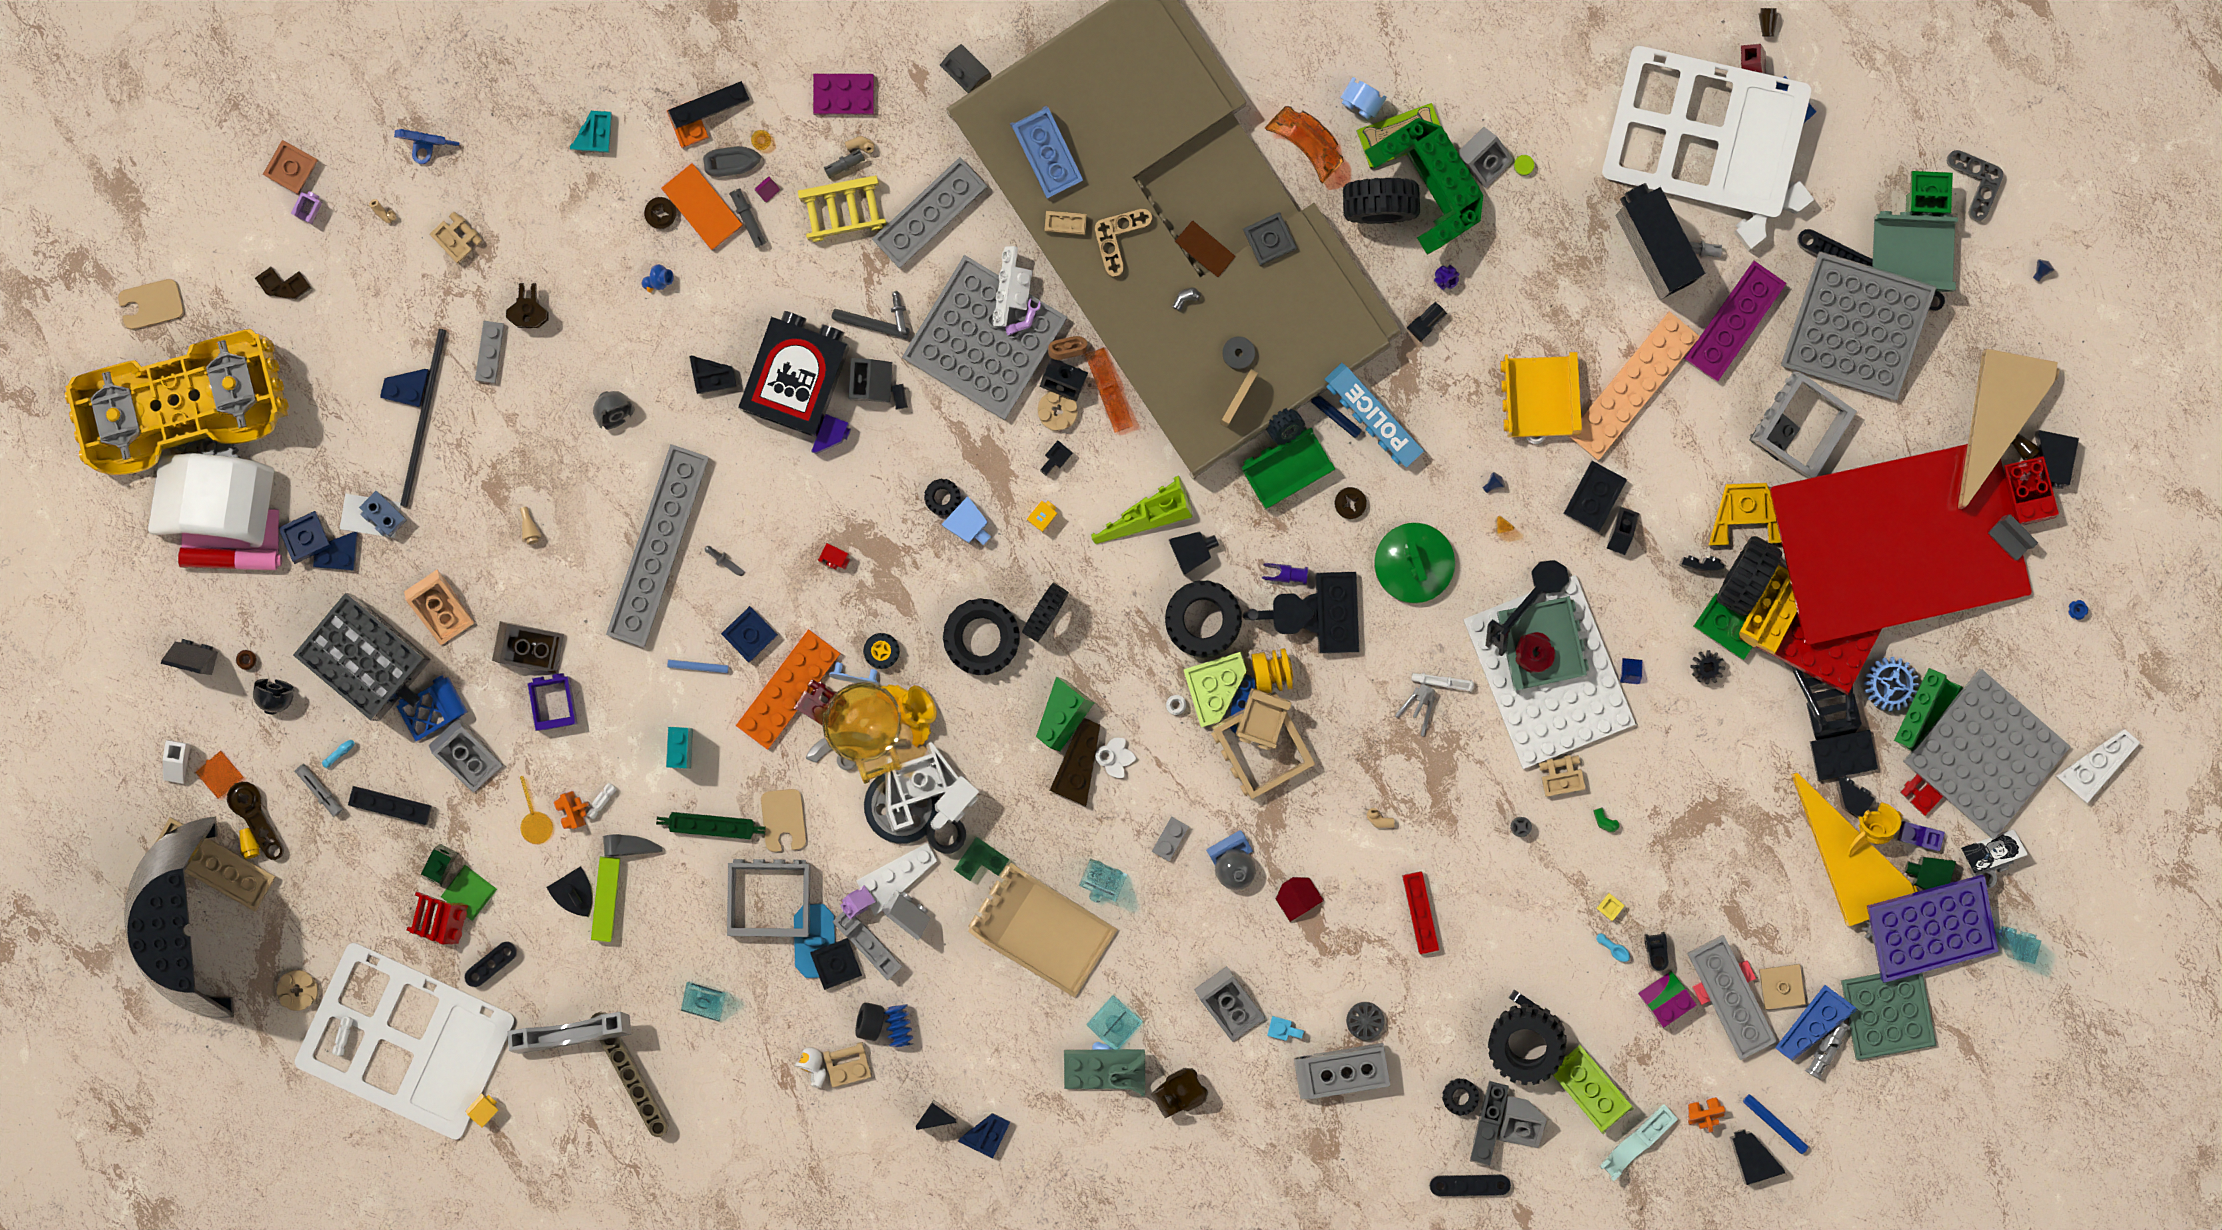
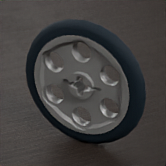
M885 772L877 776L870 784L864 799V813L871 829L879 837L897 844L912 843L926 836L928 824L938 814L935 811V804L940 799L939 795L928 798L927 806L924 808L918 807L916 803L908 805V807L913 808V810L909 809L911 816L917 815L920 817L921 823L919 826H910L892 832L887 815H879L876 811L879 804H886V795L883 793V788L886 786Z

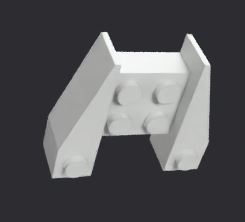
M932 742L926 745L929 755L896 766L893 765L891 756L885 759L886 815L892 832L914 824L908 805L940 794L944 795L959 778Z

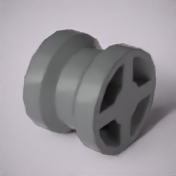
M1517 817L1512 820L1510 829L1514 835L1524 837L1531 832L1532 825L1527 818Z

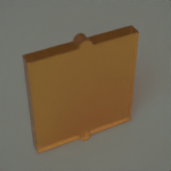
M219 751L210 760L207 759L206 763L195 772L218 799L228 792L235 783L244 778L222 751Z

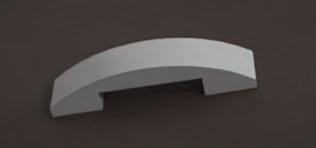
M842 912L833 921L837 928L849 938L887 981L902 968L894 956L856 916L849 919Z

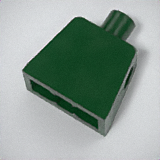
M442 844L436 846L421 872L422 878L441 887L458 852Z
M1920 857L1918 864L1907 861L1904 872L1914 875L1913 884L1926 890L1949 884L1956 861Z

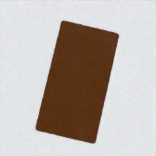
M1191 221L1175 240V243L1216 277H1219L1235 258L1232 252L1194 221Z

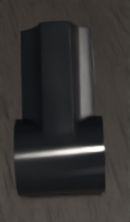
M1435 301L1421 316H1418L1411 322L1407 329L1421 342L1447 313Z

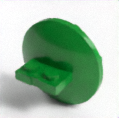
M1406 523L1392 529L1380 541L1375 553L1374 568L1380 585L1389 595L1407 603H1423L1434 599L1447 588L1454 574L1455 556L1448 539L1439 530L1423 523Z

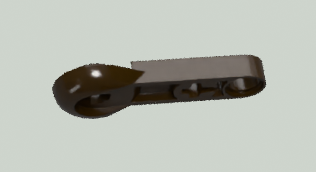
M241 781L235 783L227 793L229 808L246 821L266 857L270 860L279 859L284 853V848L262 811L259 790L254 784ZM241 793L248 795L249 799H246L248 803L245 804V802L239 801L238 798H241L239 796ZM260 829H268V839L271 840L272 838H274L275 841L265 846L264 843L267 842V840L265 837L259 836V834L261 833ZM271 845L279 847L280 853L278 856L275 857L269 854Z

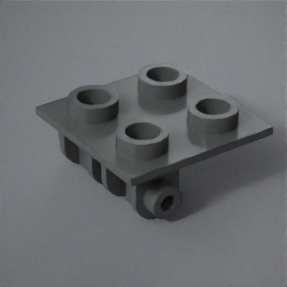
M1782 413L1767 440L1785 451L1801 428ZM1753 433L1750 435L1749 441L1756 445L1757 443L1751 440L1754 435ZM1761 447V448H1762L1764 451H1766L1770 456H1772L1776 461L1779 460V458H1777L1776 456H1774L1773 454H1771L1770 452H1768L1766 449H1764L1763 447Z

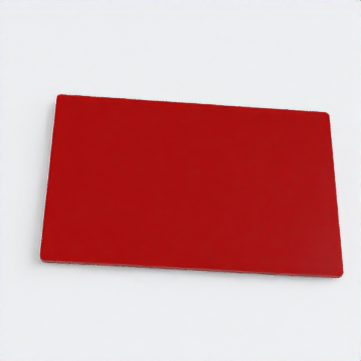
M1968 444L1771 487L1770 495L1805 644H1815L2030 595L2032 590L2024 556L2022 555L2015 561L1988 534L2003 516L2011 514L2014 517L2001 458L1969 504L1963 509H1958Z

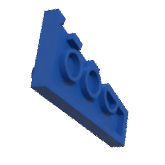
M1824 985L1775 1048L1788 1059L1794 1061L1858 1009Z

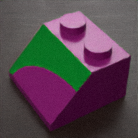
M1672 971L1638 993L1662 1028L1697 1006L1686 988Z

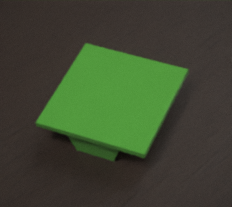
M464 865L441 895V898L448 903H464L468 905L466 917L473 921L497 889L468 866Z

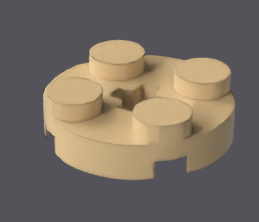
M1050 391L1039 401L1038 417L1041 423L1050 430H1064L1070 427L1077 418V404L1074 400ZM1058 405L1062 406L1063 414L1053 415L1054 411L1052 408Z
M293 970L280 978L277 985V996L284 1007L294 1011L304 1010L316 1000L318 984L308 972ZM296 984L299 985V988H303V992L299 993V996L292 992V988H295Z

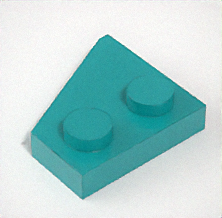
M591 110L574 142L571 143L570 150L609 153L612 112Z

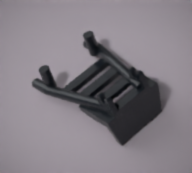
M1792 666L1793 673L1808 701L1806 705L1816 740L1855 733L1860 728L1862 722L1855 695L1853 694V686L1848 695L1838 689L1812 693L1810 687L1826 683L1814 677L1805 679L1804 672ZM1845 696V703L1819 707L1817 701ZM1846 712V718L1827 722L1824 717L1826 715Z

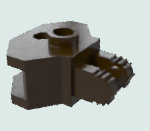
M519 283L516 303L506 310V318L518 328H540L549 321V312L539 305L536 283L531 284V298H524L525 286L524 283ZM526 317H530L528 322H525Z

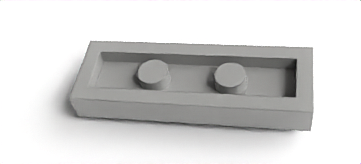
M483 321L475 381L496 384L504 323Z

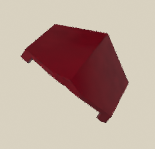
M1292 877L1282 883L1275 898L1289 922L1324 901L1309 877Z

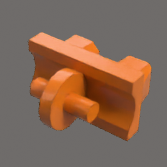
M574 791L561 794L560 798L554 801L557 811L564 809L566 811L567 817L561 819L564 829H575L586 825L583 817L587 814L584 808L588 807L589 803L582 804L581 798H576Z
M1717 1097L1706 1101L1708 1110L1701 1111L1699 1102L1688 1104L1689 1114L1687 1120L1689 1125L1698 1123L1699 1129L1707 1128L1709 1133L1713 1132L1712 1126L1719 1125L1717 1118L1725 1116V1108L1720 1105Z

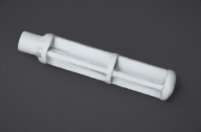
M1424 672L1421 674L1412 673L1411 681L1420 682L1421 684L1467 690L1469 692L1474 688L1473 680L1426 675Z

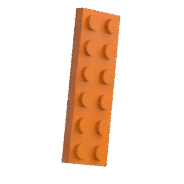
M808 629L735 726L768 750L798 711L794 707L804 691L811 694L814 690L808 686L809 682L812 679L820 682L841 653Z

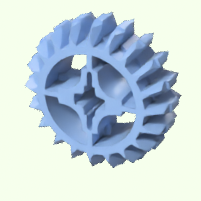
M1890 657L1889 663L1887 658H1882L1883 665L1876 661L1877 669L1870 666L1869 669L1873 674L1866 673L1865 675L1867 678H1870V681H1864V685H1870L1869 689H1865V693L1872 692L1868 699L1873 700L1876 698L1874 706L1879 705L1881 702V710H1885L1887 705L1889 711H1893L1894 705L1897 711L1901 710V704L1904 707H1908L1906 699L1913 702L1914 698L1910 694L1916 695L1917 693L1916 690H1913V687H1919V683H1913V680L1918 679V675H1911L1915 671L1914 668L1907 670L1910 665L1909 662L1904 663L1902 666V658H1899L1896 663L1895 657ZM1888 667L1894 668L1889 677L1878 676L1882 670ZM1900 671L1906 678L1907 686L1899 680ZM1892 680H1893V683L1896 684V686H1899V687H1891V689H1890V685L1887 684V682H1884V681H1892ZM1876 682L1884 687V697L1879 694ZM1894 691L1905 692L1898 700L1889 701Z

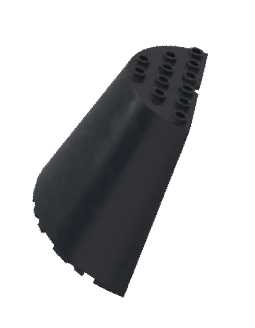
M216 816L195 820L177 827L150 848L138 864L130 881L125 900L124 923L127 942L134 961L142 975L156 991L170 1002L190 1012L208 1017L234 1018L233 997L204 995L195 989L191 936H187L184 932L185 926L190 924L185 870L204 839L218 836Z

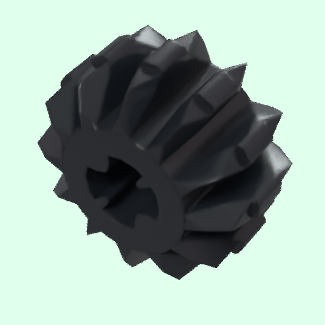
M1707 650L1706 657L1702 652L1698 653L1700 659L1693 657L1692 660L1697 665H1690V668L1697 669L1696 672L1692 673V676L1699 674L1698 682H1701L1705 677V684L1708 685L1710 678L1713 683L1717 682L1715 675L1720 678L1723 677V674L1718 671L1725 670V666H1719V663H1722L1724 660L1723 658L1716 660L1718 657L1717 652L1711 657V651ZM1711 663L1712 671L1705 672L1703 665Z

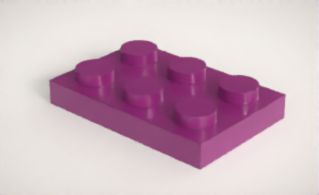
M813 73V114L874 115V74Z

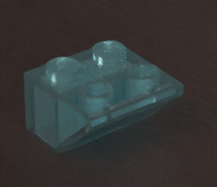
M2001 926V929L1994 928L1996 937L2007 957L2027 963H2036L2041 945V940L2036 939L2037 935L2022 931L2020 934H2016L2017 929Z

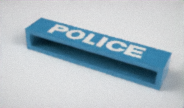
M1341 363L1324 379L1328 383L1327 389L1334 396L1338 394L1342 398L1339 402L1347 410L1351 408L1355 412L1352 416L1360 424L1364 422L1367 425L1365 430L1372 437H1378L1380 440L1378 444L1384 451L1389 449L1393 454L1391 456L1392 460L1398 466L1403 464L1407 468L1424 452L1346 365Z

